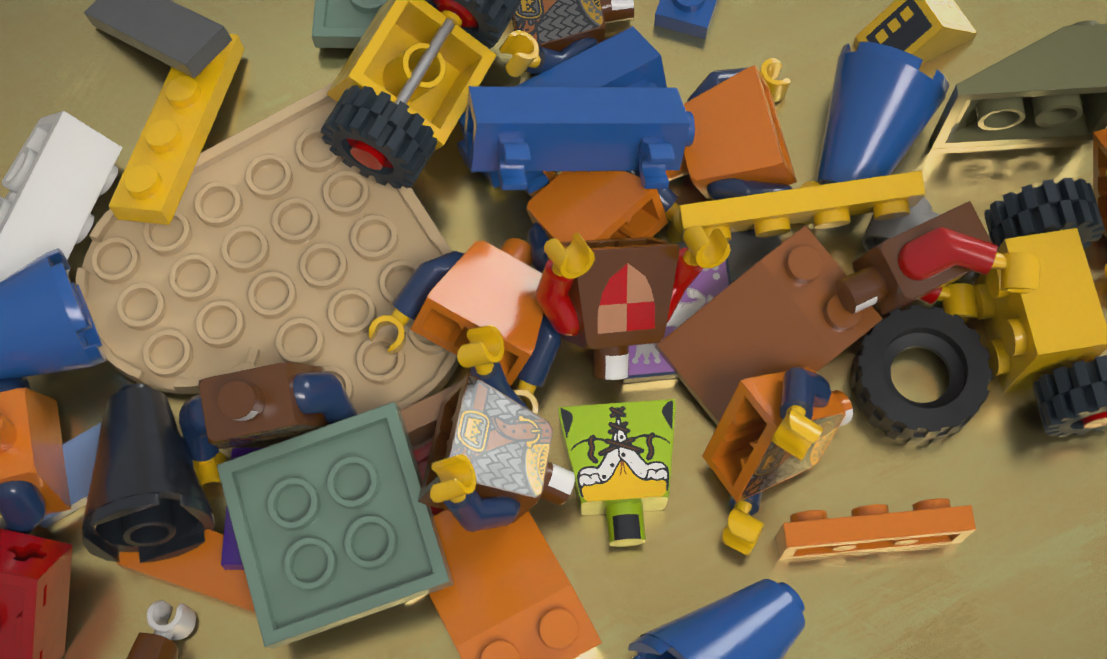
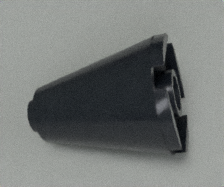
M130 384L119 389L117 393L110 396L105 402L82 524L83 545L90 554L113 562H120L119 552H139L140 563L156 562L178 557L202 545L205 542L204 531L207 528L213 532L215 526L213 510L166 395L145 384Z

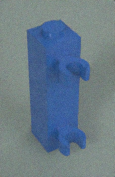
M632 26L515 87L667 88L662 56ZM466 112L458 120L463 137ZM465 139L457 142V146L465 164L471 171ZM498 171L482 172L493 188L500 186ZM525 171L527 181L526 192L528 194L549 184L547 176L542 171Z
M469 86L464 139L471 172L498 171L502 190H526L525 171H639L641 184L644 189H668L669 180L666 170H680L685 147H690L694 140V116L691 111L685 110L678 88Z

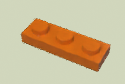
M936 498L914 503L912 505L913 511L889 513L888 505L872 504L852 509V516L828 519L827 511L824 510L798 512L790 515V522L783 523L775 536L779 560L961 543L976 530L972 505L951 507L949 499Z

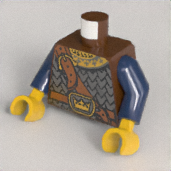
M520 0L518 9L512 18L513 32L507 37L499 50L502 54L513 55L506 64V70L510 76L524 78L539 75L605 41V24L633 21L634 2L633 0Z
M493 325L469 329L467 331V338L470 343L461 345L458 350V362L463 367H472L471 375L468 374L441 403L418 502L449 510L460 525L470 532L503 527L515 523L538 503L539 499L560 507L567 501L575 482L574 472L548 462L553 429L548 421L533 413L509 386L499 362L504 354L503 337L500 331Z
M283 362L199 380L200 394L183 404L179 412V424L202 485L209 482L221 483L217 465L227 462L228 458L225 454L219 452V449L310 432L358 414L341 382L333 374L325 372L324 367Z

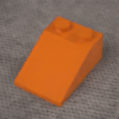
M444 510L433 516L454 585L430 593L429 596L461 659H574L602 644L572 584L529 511L515 523L476 532L466 531L449 510Z

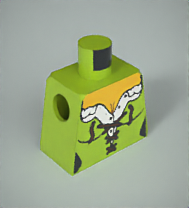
M675 399L558 407L560 436L569 471L574 472L575 475L573 487L581 515L606 514L610 546L627 547L645 543L643 512L666 509L669 498L676 412Z

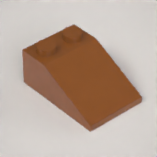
M805 225L655 346V349L671 366L679 379L718 426L740 380L783 372L792 367H807L817 372L883 318L873 306L867 307L855 314L849 313L844 308L837 295L836 282L847 275Z

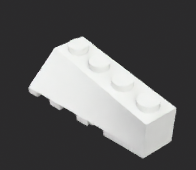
M65 111L39 119L1 181L2 186L10 191L5 198L0 197V282L46 252L59 248L66 259H68L74 245L80 243L87 236L93 225L94 215L91 214V211L99 195L104 194L111 187L117 176L118 167L114 164L123 147Z

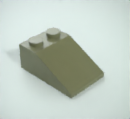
M1085 20L1071 26H1064L956 84L930 137L931 149L1093 140V132L1107 127V23L1100 24L1098 21Z

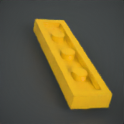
M229 34L232 41L195 78L171 67L108 205L117 220L170 225L245 49L238 35Z
M922 170L680 205L679 220L682 240L684 239L685 230L694 225L701 226L708 237L711 235L712 230L720 229L727 241L732 240V232L754 229L756 237H772L790 232V224L814 221L816 229L834 228L849 224L851 222V215L872 212L874 220L878 221L901 218L909 215L910 207L916 206L925 195Z

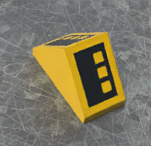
M895 0L855 36L854 44L857 48L860 42H873L891 46L913 54L922 59V64L973 40L977 32L954 0Z

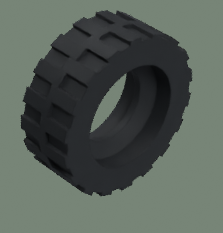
M913 305L906 310L900 311V309L889 312L884 320L877 323L865 335L851 366L853 376L850 380L851 392H855L857 398L855 403L859 411H863L869 418L867 422L875 429L878 427L886 432L885 436L894 440L897 438L906 440L907 444L919 445L920 442L929 441L930 444L941 442L947 435L952 437L958 433L979 411V408L986 401L990 390H987L988 384L992 381V369H989L988 364L990 355L987 347L984 348L979 340L981 336L974 328L971 330L964 324L965 320L958 315L952 316L945 313L944 309L934 306L932 309L922 308V305ZM910 348H924L936 353L945 362L949 371V385L946 392L940 398L926 403L915 402L905 398L895 388L891 379V365L895 357L902 351Z

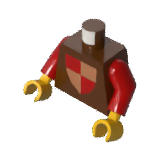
M968 201L892 237L852 262L854 273L837 280L836 291L842 305L851 314L873 306L879 315L882 316L917 299L927 304H933L936 300L942 301V309H944L945 313L952 316L956 314L964 319V323H966L967 317H978L974 286L966 283H951L973 271L987 275L990 269L1001 270V291L1027 294L1039 288L1040 263L1035 255L1030 253H998V246L992 244L971 201Z
M696 225L690 226L685 230L683 238L687 247L680 250L679 244L652 237L584 241L577 232L572 235V241L560 242L558 239L553 238L546 241L544 245L548 261L536 290V300L554 330L560 333L563 340L584 349H593V377L604 380L625 379L629 376V346L659 343L664 338L666 325L687 288L701 273L703 268H714L728 258L731 251L730 244L720 229L712 230L711 235L708 237L703 228Z

